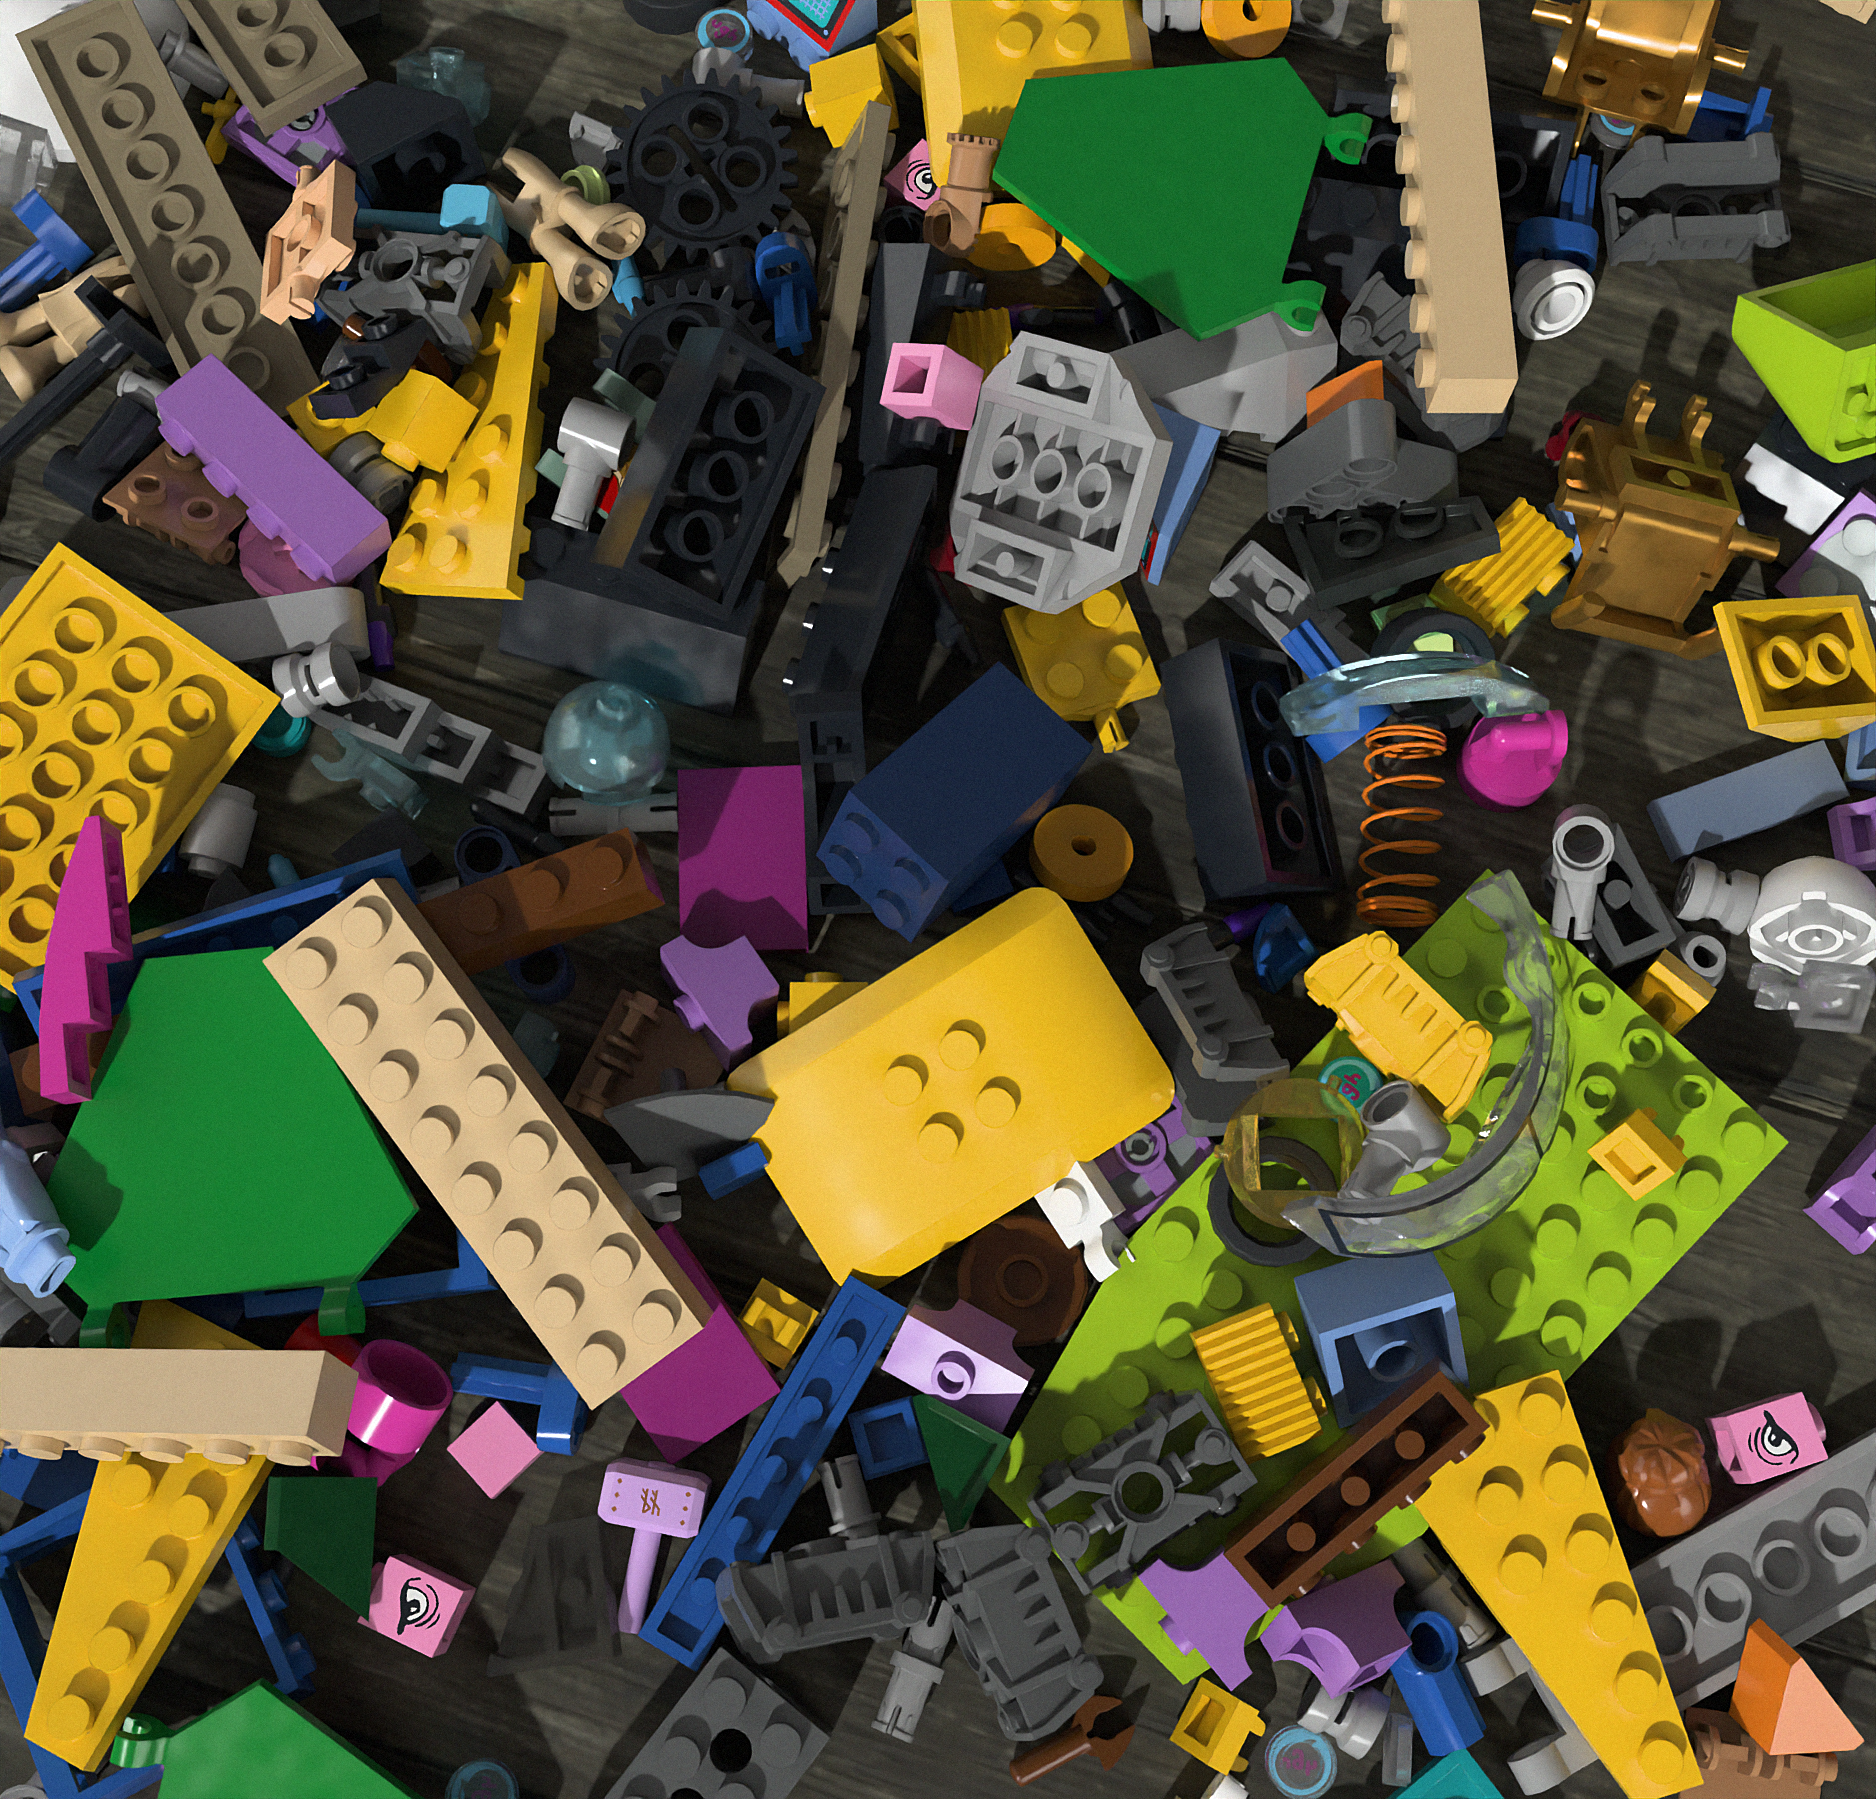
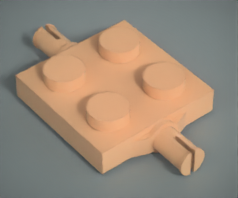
M336 159L323 173L312 165H304L300 167L301 171L297 170V185L293 193V202L279 221L266 234L260 313L280 325L290 315L297 319L310 318V312L312 314L315 312L314 298L318 293L320 284L333 270L341 272L354 255L356 241L353 239V223L358 209V202L355 201L356 172Z

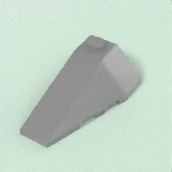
M1320 308L1313 330L1310 332L1292 328L1282 320L1279 314L1271 311L1200 342L1180 328L1107 354L1129 360L1151 402L1221 431L1220 436L1228 437L1234 430L1260 434V441L1283 443L1291 441L1307 430L1306 393L1336 378L1338 342L1322 308Z

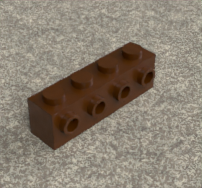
M1436 1355L1229 1531L1223 1555L1271 1611L1289 1595L1294 1600L1302 1597L1320 1581L1325 1574L1323 1567L1340 1552L1344 1551L1347 1555H1350L1362 1547L1378 1530L1376 1522L1397 1505L1400 1510H1403L1418 1500L1432 1484L1429 1477L1450 1460L1454 1464H1458L1479 1448L1486 1439V1435L1483 1432L1490 1427L1485 1408L1440 1357Z

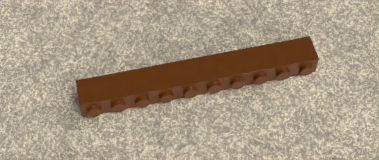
M626 827L416 904L415 906L468 977L504 964L505 961L518 959L663 906L665 901L646 844ZM121 1013L112 1016L113 1030ZM113 1030L86 1034L90 1084ZM39 1043L10 1053L9 1057L24 1116L60 1125L74 1121L82 1102L62 1104L41 1096Z

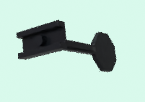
M93 275L89 276L74 293L100 324L101 328L85 342L88 347L0 429V469L108 368L114 370L132 352L166 377L170 376L177 369L165 343L152 333L155 330L154 326Z

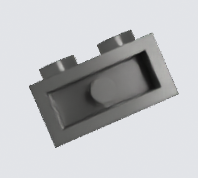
M1618 822L1612 825L1615 849L1611 860L1607 863L1606 878L1603 883H1598L1592 938L1588 940H1574L1575 917H1571L1569 920V926L1572 930L1569 934L1570 943L1606 976L1656 955L1677 939ZM1596 831L1571 841L1566 845L1571 850L1579 853L1590 852L1597 848L1603 837L1600 831ZM1552 854L1540 867L1543 871L1541 875L1543 891L1550 904L1554 906L1557 878L1551 875Z

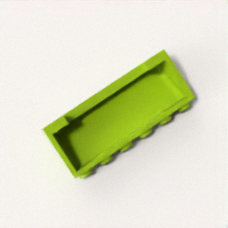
M1876 259L1738 295L1732 323V338L1808 447L1813 452L1833 463H1843L1876 453Z

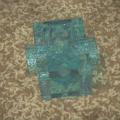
M431 47L429 52L417 50L397 61V85L459 98L466 108L472 129L482 123V119L488 116L490 110L491 86L488 82H484L485 63L465 59V51L452 47Z

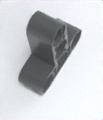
M1374 398L1351 401L1267 457L1268 519L1272 523L1284 526L1282 517L1304 515L1305 523L1309 524L1322 519L1336 509H1361V514L1372 517L1392 515L1402 504L1459 498L1457 456L1454 452L1397 438L1395 406L1392 403Z

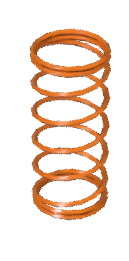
M1393 723L1377 726L1365 735L1366 741L1364 744L1372 752L1365 757L1363 765L1371 775L1379 780L1367 786L1361 796L1364 802L1378 813L1365 819L1360 826L1363 836L1372 843L1377 844V846L1362 853L1358 859L1360 867L1377 879L1367 882L1358 889L1356 895L1360 902L1355 906L1357 908L1355 914L1365 922L1380 926H1426L1434 923L1440 917L1437 914L1440 910L1434 903L1407 896H1376L1364 899L1362 894L1367 888L1386 882L1427 887L1435 886L1441 880L1436 876L1427 874L1388 876L1370 869L1364 861L1368 855L1384 849L1430 854L1437 853L1442 847L1436 842L1421 840L1388 843L1371 836L1367 832L1366 827L1371 821L1385 816L1413 821H1434L1440 819L1444 814L1438 809L1428 807H1402L1387 810L1372 803L1368 798V794L1373 788L1386 783L1408 788L1432 789L1442 786L1445 781L1441 777L1431 774H1402L1386 777L1374 771L1369 763L1371 758L1377 754L1398 759H1421L1438 756L1447 750L1446 741L1448 739L1443 732L1434 727L1421 724ZM1409 735L1433 739L1438 743L1430 741H1404L1385 745L1374 740L1386 736ZM1403 780H1429V781H1435V782H1433V783H1416V782H1407V781H1403ZM1405 813H1425L1433 815H1413ZM1387 908L1410 909L1425 912V914L1402 912Z

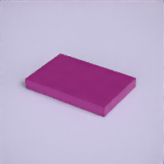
M801 765L677 770L680 936L684 935L688 941L696 946L712 949L723 947L745 935L758 955L809 953L805 819Z
M668 1221L655 1230V1233L713 1310L714 1314L704 1329L620 1389L619 1392L668 1464L673 1465L782 1390L783 1384L671 1221Z

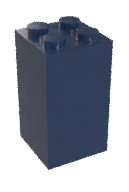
M998 661L848 791L816 856L825 863L826 869L835 880L851 887L872 907L881 923L892 930H897L907 941L912 943L1035 828L1043 816L1054 809L1094 747Z

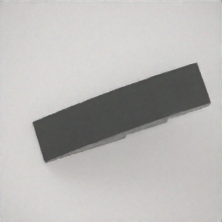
M358 672L361 691L356 701L341 706H333L330 703L322 704L320 710L315 714L306 716L312 722L384 758L475 800H488L532 824L535 823L563 772V769L551 758L504 741L492 729L443 711L429 698Z

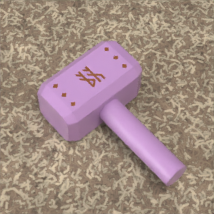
M628 1457L613 1460L608 1464L598 1506V1515L608 1523L635 1528L615 1626L617 1630L639 1634L644 1625L662 1534L682 1538H690L699 1534V1530L705 1521L712 1487V1480L705 1473L678 1468L665 1462H648Z

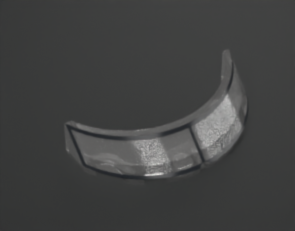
M1504 870L1472 885L1466 895V899L1490 916L1500 926L1506 936L1508 946L1503 961V974L1508 987L1527 1006L1532 1018L1533 1032L1529 1044L1464 1161L1452 1172L1417 1189L1385 1197L1344 1199L1315 1195L1290 1201L1286 1204L1281 1216L1334 1255L1362 1259L1408 1257L1440 1250L1468 1238L1492 1223L1518 1199L1535 1177L1542 1157L1549 1151L1562 1116L1568 1084L1569 1046L1567 1025L1562 999L1541 929L1523 888L1511 870Z

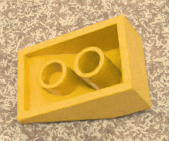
M1858 595L1721 602L1712 607L1749 730L1794 743L1836 739L1876 721V651Z

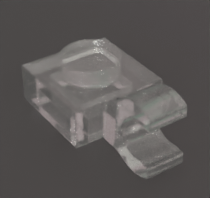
M1806 959L1801 975L1794 974L1775 964L1757 962L1752 964L1746 985L1748 989L1757 990L1754 999L1756 1007L1768 1010L1791 1009L1790 1016L1795 1027L1860 1034L1876 987V975L1871 966Z

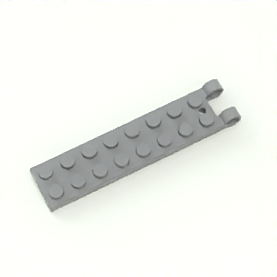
M1876 1427L1828 1453V1459L1803 1467L1698 1526L1689 1534L1675 1539L1628 1566L1679 1712L1737 1679L1748 1628L1758 1618L1763 1620L1792 1648L1876 1600ZM1509 1634L1484 1643L1474 1652H1469L1468 1655L1461 1656L1456 1660L1472 1697H1479L1509 1683L1520 1674L1527 1672L1559 1730L1558 1732L1524 1745L1507 1758V1763L1525 1795L1543 1792L1599 1759L1577 1729V1725L1531 1666L1532 1664Z

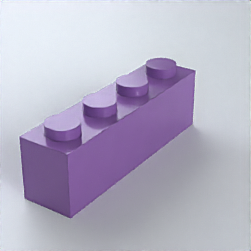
M212 353L154 398L163 424L158 429L171 447L184 457L190 452L193 453L205 465L202 471L209 482L226 498L235 493L249 507L246 510V514L252 523L271 540L279 535L293 549L290 555L294 562L313 581L323 577L332 587H344L391 546L392 539L388 519Z

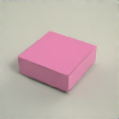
M500 1401L494 1403L447 1448L491 1499L499 1496L544 1453V1451H539L537 1448V1442Z

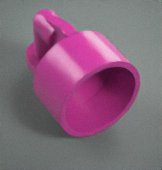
M1507 707L1492 711L1484 716L1461 745L1456 759L1457 777L1467 796L1479 806L1499 813L1517 812L1536 802L1557 778L1567 751L1568 727L1564 712L1562 710H1546L1540 716L1524 708Z
M388 1339L369 1342L351 1366V1368L359 1372L347 1429L357 1438L372 1446V1448L368 1452L345 1437L341 1456H312L310 1466L319 1471L324 1463H327L348 1477H378L377 1488L382 1486L389 1475L414 1458L452 1401L453 1388L443 1369L433 1359L408 1344Z

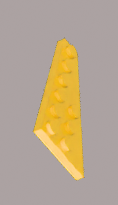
M546 262L512 264L504 287L502 289L493 288L492 297L479 326L483 338L474 362L464 365L460 378L453 386L455 392L479 411L443 473L424 467L418 484L410 495L409 507L397 537L389 548L387 562L379 580L380 584L395 594L523 600L525 580L517 575L519 554L529 551L531 530L523 525L525 504L536 494L538 472L534 467L540 459L545 416L537 408L538 393L540 389L548 387L550 367L542 360L544 343L555 332L559 291L552 267Z
M166 1299L143 1300L130 1349L265 1350ZM124 1451L120 1461L99 1460L24 1738L82 1771L95 1772L116 1733L122 1726L127 1713L132 1709L276 1462L269 1460L266 1457L267 1455L248 1454L245 1464H225L203 1457V1453H185L183 1462L167 1463L145 1458L140 1455V1452Z
M1551 1368L1474 1393L1473 1396L1485 1408L1490 1427L1483 1432L1486 1435V1439L1465 1460L1458 1464H1454L1450 1460L1429 1477L1432 1481L1431 1486L1413 1505L1439 1538L1441 1545L1492 1614L1532 1664L1531 1666L1577 1725L1579 1732L1629 1799H1659L1704 1784L1559 1369Z

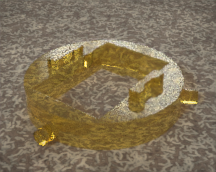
M1330 1075L1326 1084L1305 1078H1290L1277 1081L1249 1094L1241 1101L1231 1115L1224 1134L1223 1145H1215L1214 1156L1216 1159H1223L1228 1181L1237 1198L1253 1215L1262 1221L1276 1227L1298 1230L1325 1225L1317 1209L1349 1212L1338 1200L1337 1193L1339 1191L1261 1190L1258 1117L1338 1119L1339 1146L1342 1153V1163H1340L1342 1188L1363 1154L1362 1143L1368 1132L1366 1126L1360 1120V1114L1345 1096L1338 1092L1343 1082L1341 1078ZM1329 1215L1339 1234L1350 1228L1344 1217Z

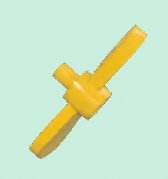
M230 84L224 100L219 99L215 104L203 102L201 108L202 114L213 116L215 122L208 135L205 147L213 164L216 165L223 161L228 146L221 130L242 107L239 104L240 98Z

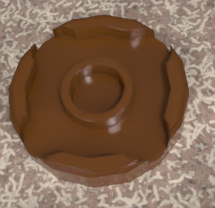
M1033 1215L1005 1216L982 1228L966 1245L957 1270L958 1300L961 1299L1017 1330L1018 1332L1012 1341L1013 1348L1039 1347L1063 1335L1080 1315L1088 1291L1086 1262L1077 1246L1070 1249L1067 1248L1050 1221Z

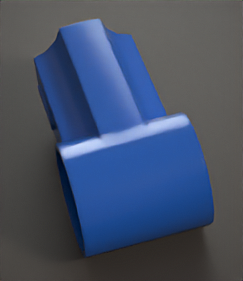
M1429 1610L1394 1611L1397 1620L1409 1638L1411 1633H1413L1415 1651L1413 1654L1409 1646L1385 1673L1393 1675L1429 1754L1432 1756H1445L1451 1752L1469 1747L1484 1737L1483 1731L1487 1727L1456 1663L1458 1638L1455 1628L1449 1619L1439 1612Z

